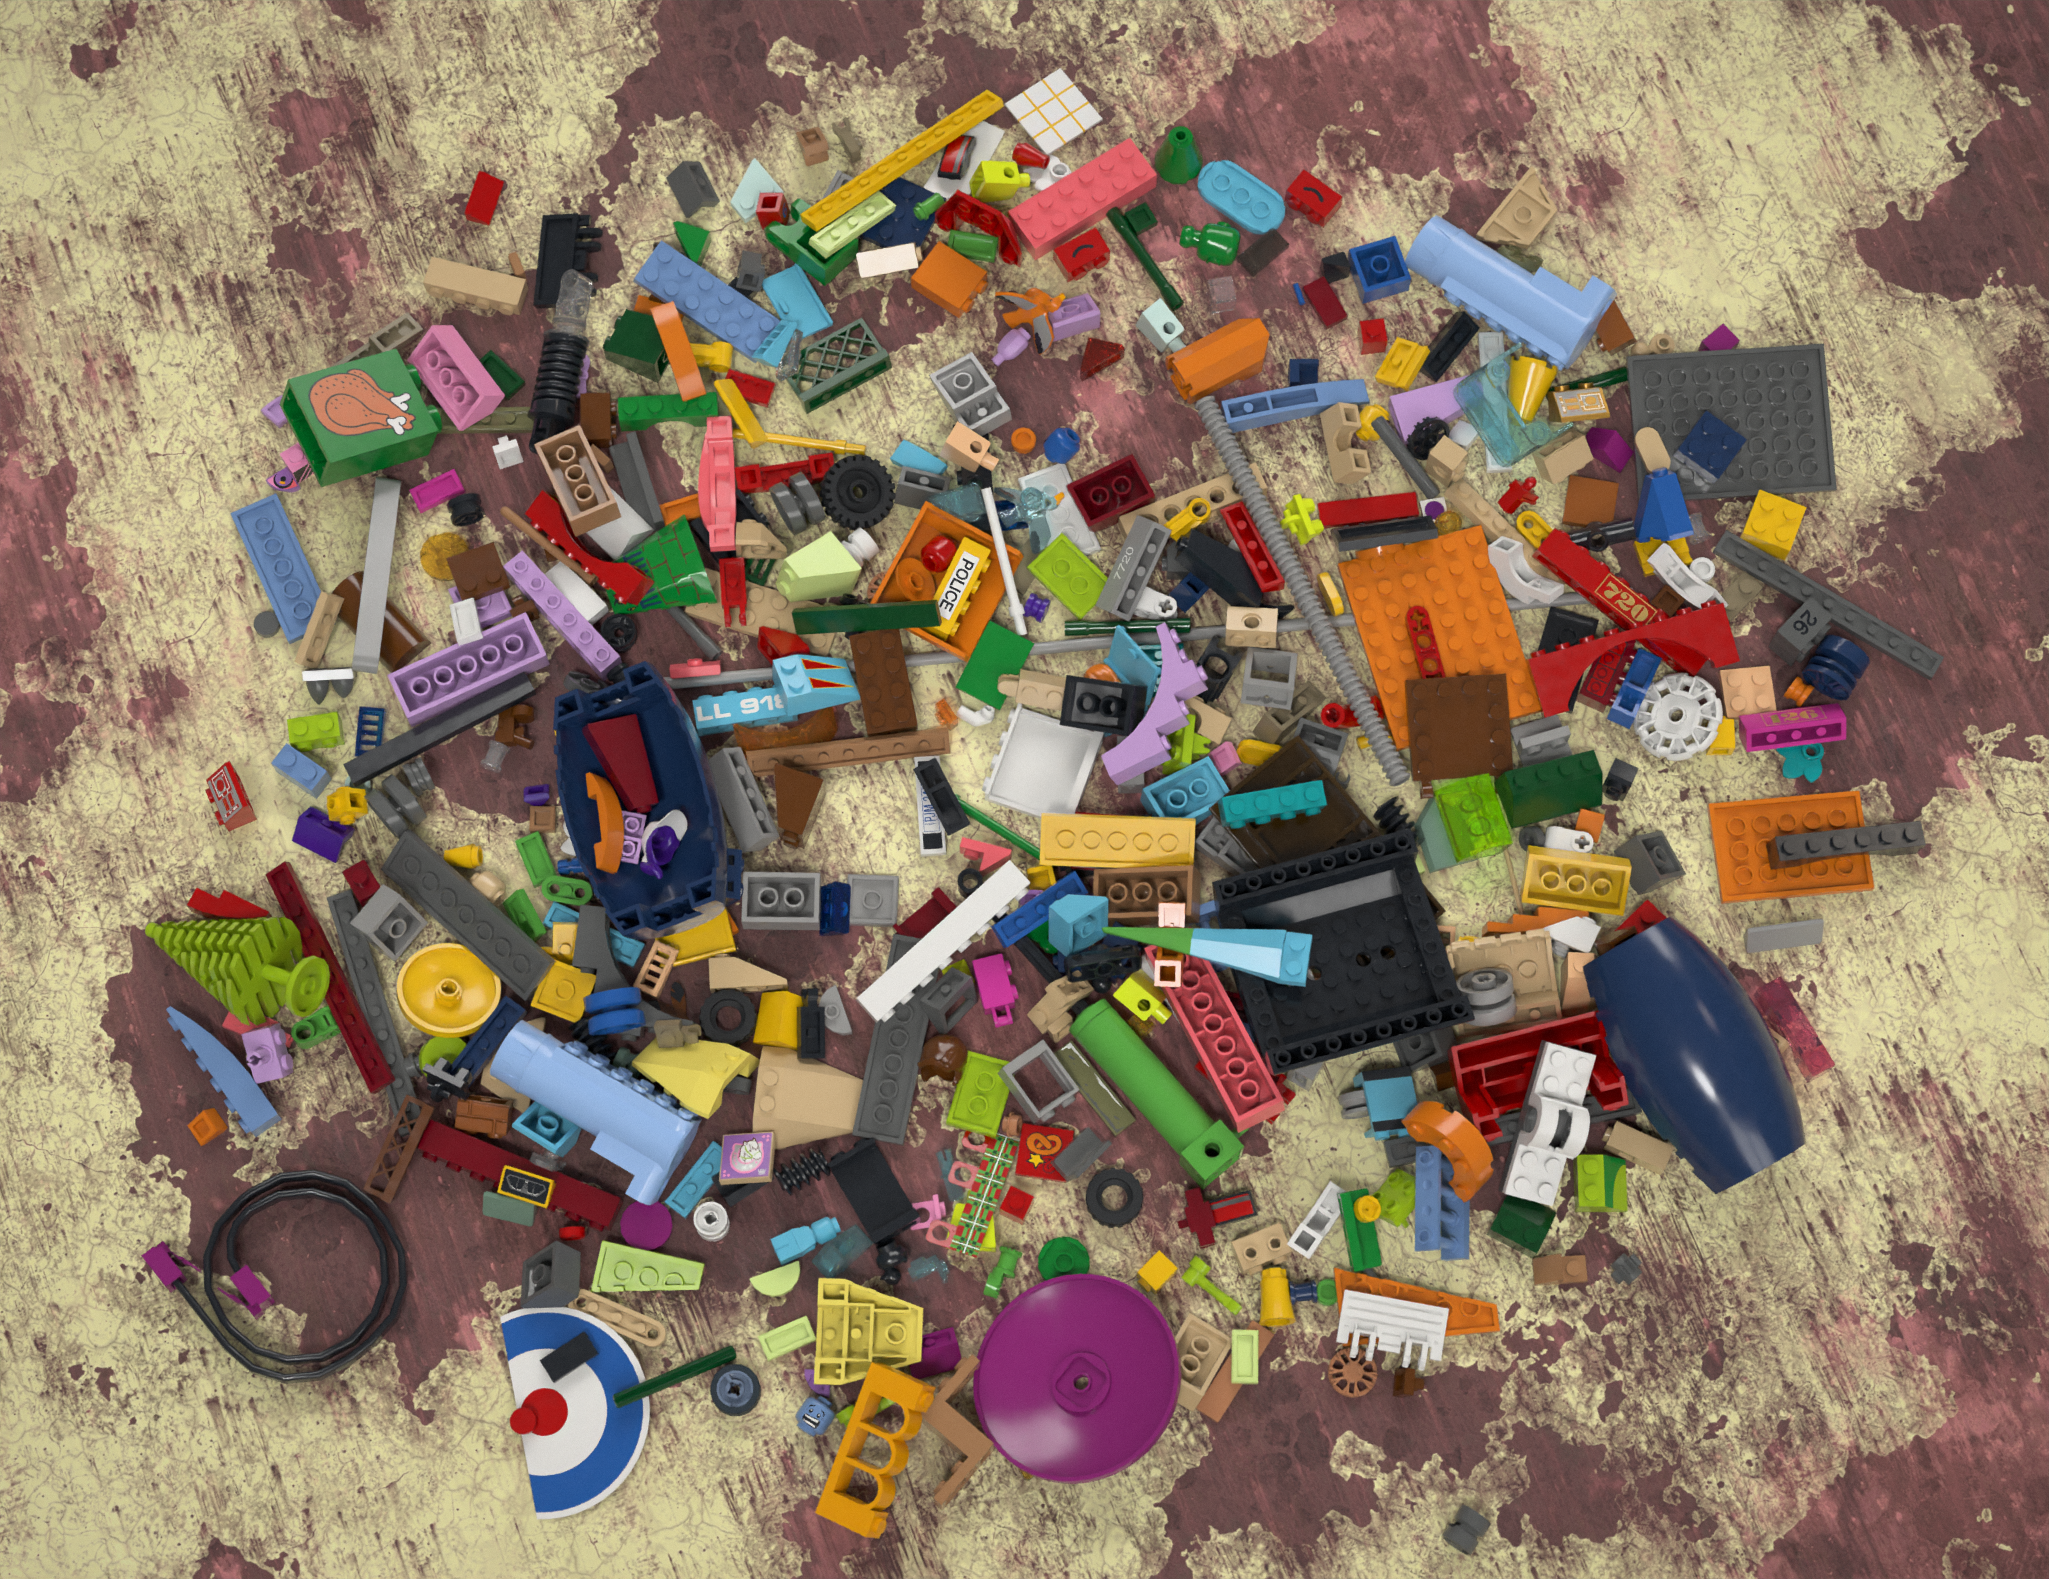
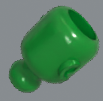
M1217 222V224L1207 223L1203 226L1202 231L1196 230L1191 225H1185L1181 232L1179 245L1183 248H1197L1198 258L1205 261L1206 264L1213 263L1218 266H1230L1234 263L1237 255L1240 233L1238 230L1231 228V225L1226 222Z

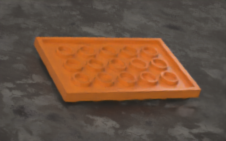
M1860 791L1708 804L1707 810L1721 904L1873 891L1874 881L1869 855L1838 857L1797 867L1771 870L1766 845L1776 836L1865 827Z

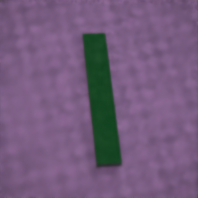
M938 600L795 608L791 612L797 635L937 627L942 623Z

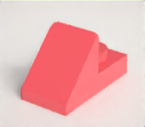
M962 837L960 853L970 860L977 861L978 858L982 859L979 870L982 877L1011 860V849Z

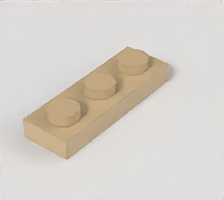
M321 591L294 662L318 668L344 598Z

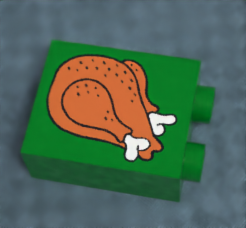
M397 349L288 379L279 404L321 487L428 456L437 434L442 431V421L438 410L434 405L426 406L419 393L421 390V380L417 369L413 364L405 365Z

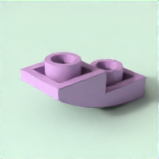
M622 811L624 843L621 861L638 864L647 815Z

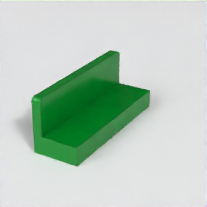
M1367 1188L1337 1193L1352 1272L1382 1265L1374 1221L1368 1223L1361 1222L1354 1214V1203L1358 1198L1369 1195Z

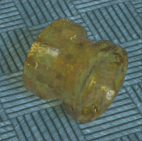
M1446 511L1439 514L1435 519L1438 534L1441 536H1451L1458 533L1462 527L1461 517L1454 511Z
M1136 1014L1126 1022L1141 1040L1148 1036L1156 1027L1153 1022L1143 1021Z

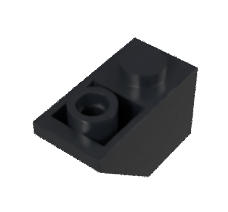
M1615 758L1602 785V792L1605 793V797L1613 801H1624L1639 768Z

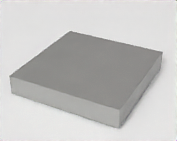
M848 874L847 900L849 910L845 922L846 926L892 927L895 923L897 924L899 876Z

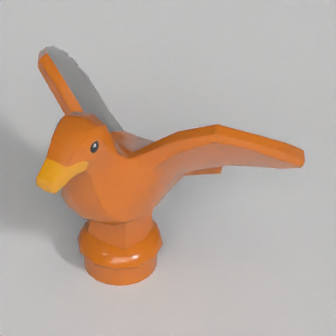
M1038 288L1028 289L1025 295L1012 292H996L995 297L1018 307L1016 311L1002 314L1005 322L1012 329L1021 323H1030L1033 328L1037 353L1041 355L1046 352L1054 339L1048 314L1059 309L1066 298L1064 293L1052 298L1049 294L1042 292Z

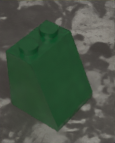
M626 309L623 316H618L614 324L615 330L612 336H608L603 344L605 358L612 363L659 383L669 365V360L653 317Z

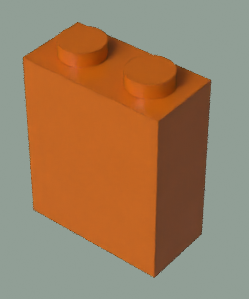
M938 241L911 277V288L958 318L964 312L968 313L971 310L974 298L977 294L981 295L988 286L987 271Z

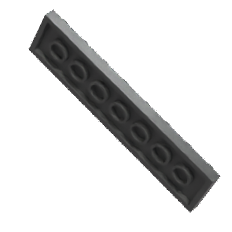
M412 830L404 831L381 870L525 1001L530 1000L536 992L538 985L544 980L555 963V960Z
M893 934L886 971L921 939ZM939 967L931 973L934 978L922 988L919 984L912 991L915 995L906 1004L903 1005L899 1002L893 1008L896 1013L885 1023L882 1019L877 1023L875 1022L852 1136L867 1139L873 1137L875 1141L904 1146L919 1072L917 1063L921 1060V1052L929 1023V1018L921 1007L920 999L937 983Z

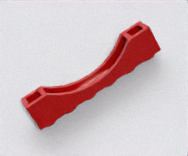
M542 490L525 512L531 519L530 524L534 528L548 533L546 538L556 546H563L565 548L563 551L565 555L574 561L578 559L582 563L580 567L590 575L594 573L599 578L597 582L607 590L611 588L615 591L614 597L621 603L626 605L629 602L637 606L655 581L634 565L606 562L594 556L583 545L579 536L575 537L555 495Z

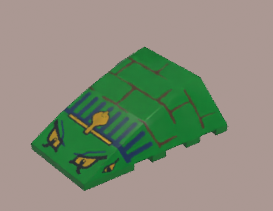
M685 514L611 561L612 563H629L634 565L655 581L637 606L629 602L626 605L621 603L614 597L615 591L611 588L609 590L606 589L614 614L624 615L648 612L651 609L661 608V610L676 606L685 605L690 607L701 603H717Z

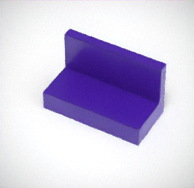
M310 806L298 817L292 841L337 863L343 845L353 836L355 828L349 825H341L339 821H329V815Z

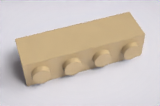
M431 257L423 282L426 292L435 298H442L443 296L451 298L460 304L468 302L485 310L493 308L505 315H520L528 292L526 279L436 257Z

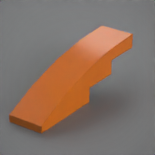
M1538 907L1533 912V916L1513 914L1507 920V923L1487 921L1482 927V937L1495 936V938H1500L1502 934L1521 932L1522 935L1526 934L1528 930L1541 929L1576 916L1580 918L1589 917V911Z

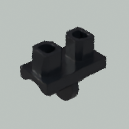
M441 1057L433 1066L426 1063L422 1069L423 1072L427 1073V1083H429L427 1090L431 1091V1100L439 1103L444 1098L450 1100L452 1095L466 1101L470 1096L468 1086L473 1079L471 1072L464 1068H459L456 1074L452 1076L449 1074L453 1069L451 1063Z

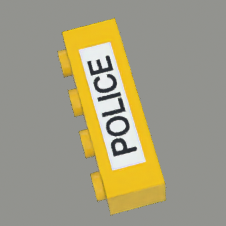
M966 537L963 538L933 600H938L942 623L937 627H920L919 629L944 642L948 635H955L960 623L956 622L959 613L965 615L971 603L966 599L969 593H976L981 583L977 577L980 571L983 573L987 571L992 561L987 558L991 551L990 549Z

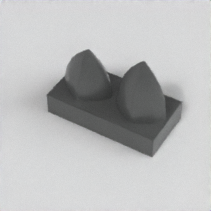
M352 667L305 669L302 671L303 681H306L310 696L320 705L326 697L329 680H331L337 694L342 698H346L352 690L354 678L357 677V671H351Z

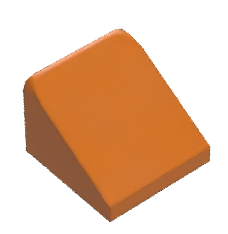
M1580 809L1574 830L1589 833L1594 843H1598L1605 815Z
M215 1108L203 1110L187 1125L201 1146H204L228 1128Z

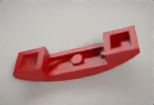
M830 452L808 456V460L764 467H759V464L735 467L737 487L742 493L769 492V488L779 482L784 483L789 488L788 478L798 472H802L811 485L817 484L824 479L823 476L834 464L833 453Z

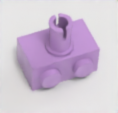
M280 1023L251 1029L241 1034L247 1053L246 1061L249 1060L247 1064L251 1068L256 1084L283 1078L293 1073V1060L291 1055L288 1054L285 1044L286 1035L284 1030L281 1029Z

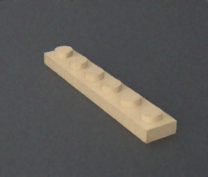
M1462 478L1447 488L1443 495L1476 526L1481 525L1484 534L1491 541L1494 542L1501 536L1523 543L1525 560L1535 573L1563 585L1566 584L1532 557L1536 549Z

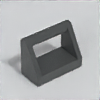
M953 967L920 999L922 1009L940 1034H947L978 1002L972 977ZM963 995L966 1000L946 1020L944 1014Z

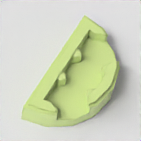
M799 1261L752 1277L749 1280L753 1287L764 1295L770 1297L783 1296L792 1291L798 1282L800 1275Z

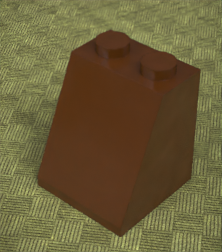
M776 763L774 774L780 840L789 848L797 849L800 847L805 849L826 795L824 780Z

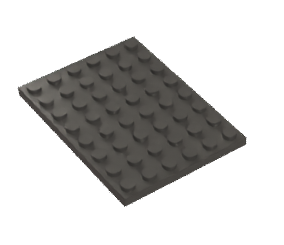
M1824 343L1626 357L1638 504L1645 475L1650 473L1646 470L1635 447L1634 437L1640 429L1645 427H1651L1659 433L1671 461L1668 470L1676 473L1684 501L1756 497L1759 490L1773 495L1833 492L1837 490ZM1706 410L1747 439L1714 484L1673 456Z

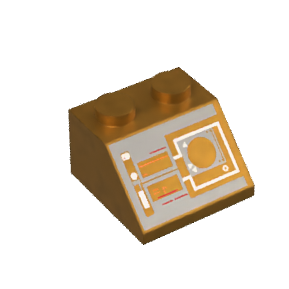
M1593 383L1578 384V389H1569V385L1554 386L1555 391L1547 392L1549 421L1564 423L1610 418V412L1602 388L1594 387Z

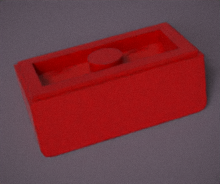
M478 171L465 209L466 220L490 226L504 181L483 171Z

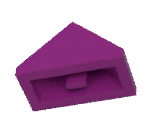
M1591 427L1585 436L1592 456L1621 473L1634 453L1615 430Z

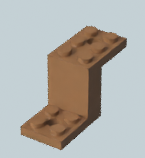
M973 1354L968 1359L964 1356L954 1368L956 1371L951 1379L946 1377L937 1387L938 1394L935 1396L933 1403L927 1412H921L922 1423L965 1460L960 1459L951 1470L952 1477L947 1482L943 1479L933 1491L935 1496L933 1498L934 1504L942 1511L994 1451V1443L950 1406L951 1402L974 1377V1371L980 1368V1360Z

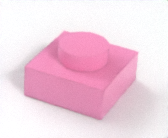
M1226 741L1207 754L1222 777L1242 764L1232 742Z

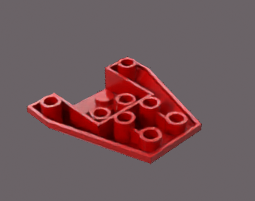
M958 189L936 210L935 223L941 230L945 232L950 230L959 231L964 222L979 227L983 232L998 237L999 257L1003 262L1008 265L1021 266L1022 251L1013 222L1000 211Z

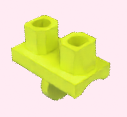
M1301 494L1293 495V499L1285 505L1286 510L1283 511L1285 518L1280 521V526L1282 529L1289 528L1291 534H1296L1300 545H1305L1313 537L1320 535L1324 527L1321 520H1310L1309 514L1315 511L1313 499H1302Z

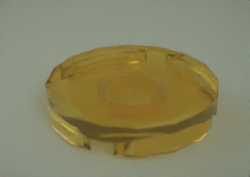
M444 532L439 535L435 534L422 546L420 551L421 565L425 573L432 579L441 582L453 581L454 579L446 558L469 551L466 542L456 534Z

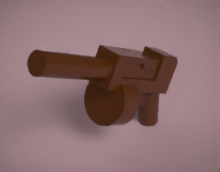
M517 704L499 713L498 731H495V741L500 747L519 745L529 750L534 747V740L524 737V727L520 726L518 728V723L527 724L534 721V708L528 705Z

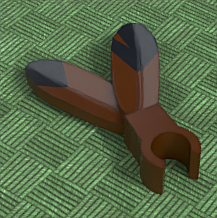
M674 982L670 990L673 1007L658 1000L648 1002L663 1013L676 1018L690 1020L687 1017L685 993L678 982Z

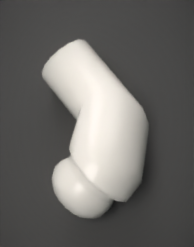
M962 705L956 716L977 727L992 722L995 710L993 707L986 705L981 710L973 712Z

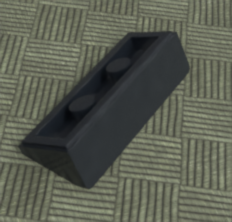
M1465 311L1456 312L1428 346L1430 353L1419 371L1434 382L1441 378L1480 329Z

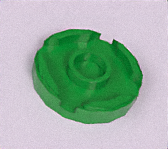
M1058 1237L1049 1240L1042 1247L1038 1256V1269L1045 1281L1065 1275L1087 1274L1090 1269V1258L1086 1247L1078 1240L1071 1237Z

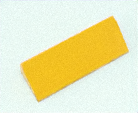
M732 379L714 381L718 394L751 449L753 448L754 450L768 441L766 434Z

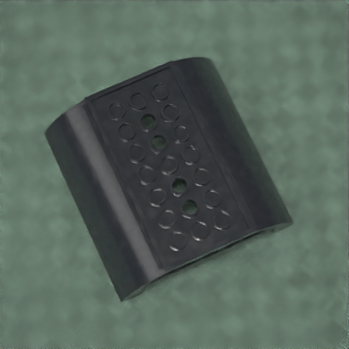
M1411 828L1212 882L1220 929L1286 930V932L1310 934L1313 937L1308 970L1312 968L1319 970L1321 977L1317 980H1311L1307 976L1306 987L1295 985L1287 987L1284 984L1230 968L1254 1044H1256L1267 1070L1272 1075H1278L1475 1020L1468 996L1460 995L1415 862L1418 849ZM1389 948L1394 952L1395 957L1386 960L1381 956V950ZM1359 955H1365L1370 959V964L1365 967L1357 964L1356 958Z

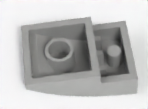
M972 352L929 375L956 423L957 421L978 435L983 436L1012 420L1010 408L997 392L996 385Z
M1212 815L1196 836L1194 847L1235 876L1258 870L1230 834Z

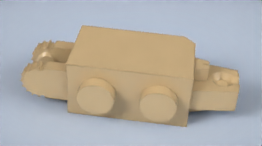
M1020 669L1019 676L1007 675V673L999 676L997 689L1003 695L1015 697L1016 703L1062 711L1066 678Z

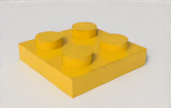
M555 960L544 980L538 985L530 1006L575 1023L582 1018L585 1010L583 998L591 995L596 982V975L581 973L580 969Z

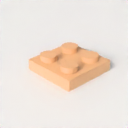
M1770 666L1719 671L1724 714L1727 719L1739 720L1741 715L1777 711Z

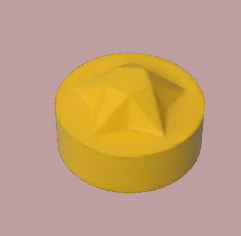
M1367 1195L1355 1201L1354 1214L1359 1221L1368 1223L1375 1221L1380 1216L1381 1206L1375 1197Z

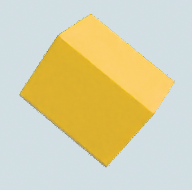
M788 991L762 993L753 1043L797 1050V1007H804L801 996Z

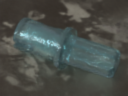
M946 1149L944 1151L947 1161L944 1160L942 1151L935 1153V1155L937 1156L942 1173L940 1179L944 1180L949 1200L954 1202L963 1199L964 1193L961 1186L952 1184L948 1180L954 1159L952 1150ZM956 1169L954 1175L955 1178L960 1181L958 1174H960V1171H957Z

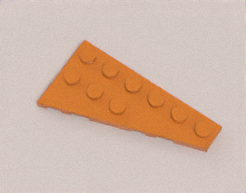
M1333 1268L1339 1319L1344 1290L1447 1308L1449 1312L1445 1337L1500 1331L1497 1304ZM1349 1333L1348 1343H1342V1347L1351 1346L1353 1334ZM1360 1335L1358 1346L1368 1345L1369 1337Z

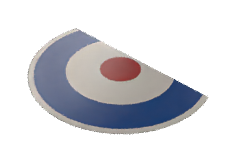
M566 1307L525 1308L501 1316L500 1319L517 1409L528 1408L537 1417L535 1430L530 1434L522 1435L537 1519H554L573 1515L594 1506L610 1495L625 1480L636 1464L648 1432L650 1418L649 1396L621 1408L615 1406L612 1396L615 1393L646 1381L637 1358L627 1343L612 1328L589 1314ZM585 1331L599 1355L558 1382L553 1383L540 1360Z

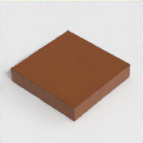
M1570 475L1561 524L1585 528L1593 521H1598L1602 524L1612 522L1619 483Z

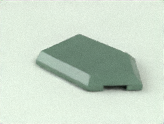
M1435 797L1429 798L1414 825L1415 830L1421 831L1417 836L1418 839L1425 838L1420 846L1429 873L1478 860L1463 812Z

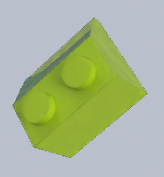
M1578 1155L1573 1160L1575 1212H1628L1626 1160L1606 1155Z

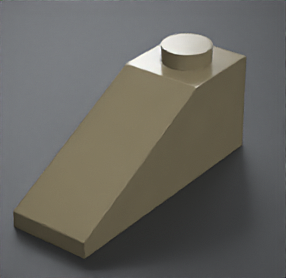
M1307 681L1293 692L1291 710L1271 708L1263 715L1253 733L1263 742L1276 745L1297 727L1300 717L1307 718L1325 701L1326 697Z

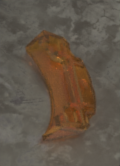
M832 706L819 709L812 718L803 724L780 732H759L742 727L737 723L732 724L737 745L741 747L746 760V751L829 742L838 731Z

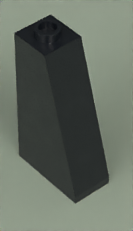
M1192 528L1185 536L1181 535L1175 545L1177 549L1175 560L1231 606L1254 608L1260 606L1263 592L1260 590L1241 553Z

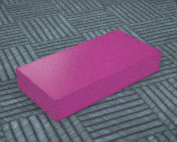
M454 469L409 490L420 514L466 493Z

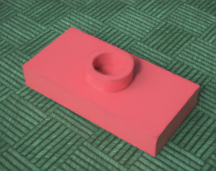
M701 658L687 660V663L673 664L670 665L669 669L670 678L720 675L721 661L702 662Z

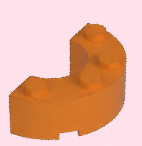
M1419 1102L1401 1122L1407 1128L1410 1136L1417 1142L1432 1144L1446 1155L1454 1171V1176L1448 1183L1454 1189L1456 1196L1463 1202H1467L1493 1174L1491 1150L1481 1133L1463 1115L1457 1111L1450 1113L1443 1109V1104L1437 1102Z

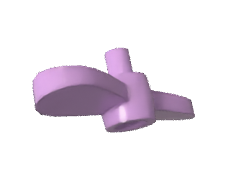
M587 355L583 360L584 367L581 369L583 373L579 378L581 383L578 386L579 393L576 395L577 398H580V393H586L587 371L590 365V359Z

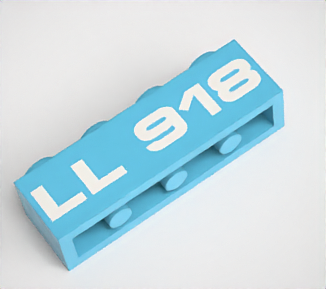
M775 685L772 686L773 688L767 689L753 687L748 689V692L742 693L728 691L723 693V696L717 697L703 695L698 697V700H692L698 736L798 721V716L787 717Z

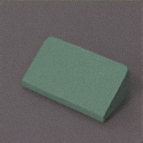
M488 1191L484 1192L482 1212L485 1216L533 1226L538 1210L536 1205Z

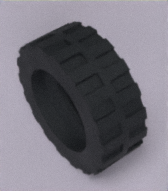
M722 989L706 998L704 1005L701 1006V1013L699 1015L700 1025L705 1037L710 1042L725 1043L734 1047H739L742 1043L749 1041L750 1036H753L755 1032L754 1029L757 1024L755 1007L750 998L744 996V993L740 991H735V989ZM727 1006L736 1008L741 1015L739 1026L731 1031L720 1029L715 1020L717 1012Z
M1115 1168L1105 1169L1100 1174H1096L1092 1181L1089 1182L1086 1190L1087 1210L1100 1225H1106L1108 1228H1121L1123 1225L1132 1223V1220L1136 1219L1143 1204V1190L1140 1187V1182L1133 1177L1132 1173H1128L1121 1168L1120 1170ZM1113 1185L1123 1188L1127 1194L1126 1205L1117 1211L1107 1209L1101 1200L1103 1191Z

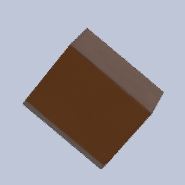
M1449 1061L1429 1068L1437 1092L1454 1087Z

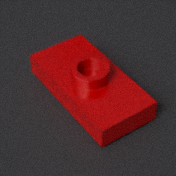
M732 369L728 370L725 379H732L745 401L768 408L776 387L774 382Z

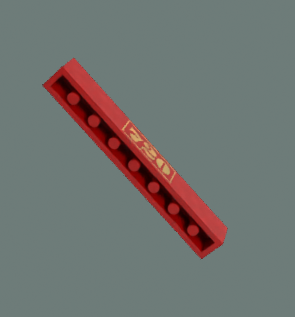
M1554 528L1532 555L1534 559L1624 631L1629 630V624L1642 621L1643 625L1653 623V617L1667 614L1662 609H1656L1652 606L1645 595L1632 590L1625 579L1617 578L1612 574L1610 568L1605 563L1597 562L1592 558L1590 552L1585 547L1576 545L1563 530ZM1656 638L1635 639L1654 655L1662 658V661L1676 673H1688V676L1694 677L1707 661L1700 654L1676 642Z

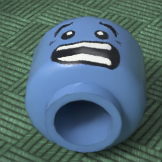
M819 1396L817 1399L813 1397L807 1398L795 1415L798 1421L797 1427L812 1437L816 1434H824L835 1418L834 1412L830 1409L832 1403L822 1396Z

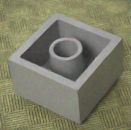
M383 884L350 924L376 950L395 962L428 922L400 894Z

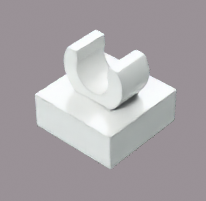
M507 436L497 438L499 445L492 447L500 469L523 462L516 439L509 441Z

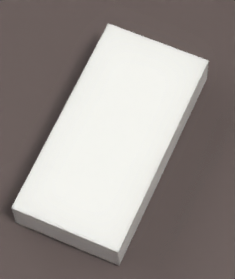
M474 598L449 605L459 646L483 639Z

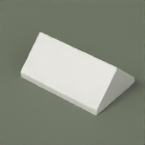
M610 487L617 502L621 518L586 533L615 560L641 543L654 530Z

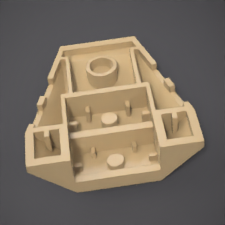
M763 1046L758 1068L752 1133L774 1131L776 1135L775 1150L786 1149V1147L798 1144L803 1145L824 1138L829 1139L851 1134L853 1132L863 1080L815 1059H797V1052L790 1048Z

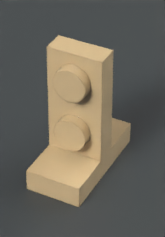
M1079 970L1072 973L1075 977L1082 975ZM1064 976L1050 983L1045 988L1047 994L1033 1007L1027 1016L1042 1034L1047 1033V1027L1066 1013L1077 1001L1089 996L1094 988L1087 980L1071 983L1068 981L1067 976Z

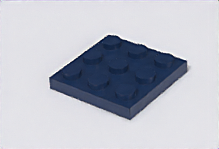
M898 177L881 190H878L896 205L895 211L858 237L881 248L916 242V247L921 246L922 248L935 224V212L929 215V219L920 221L915 216L913 208L916 207L915 204L917 202L922 203L933 196L934 192Z

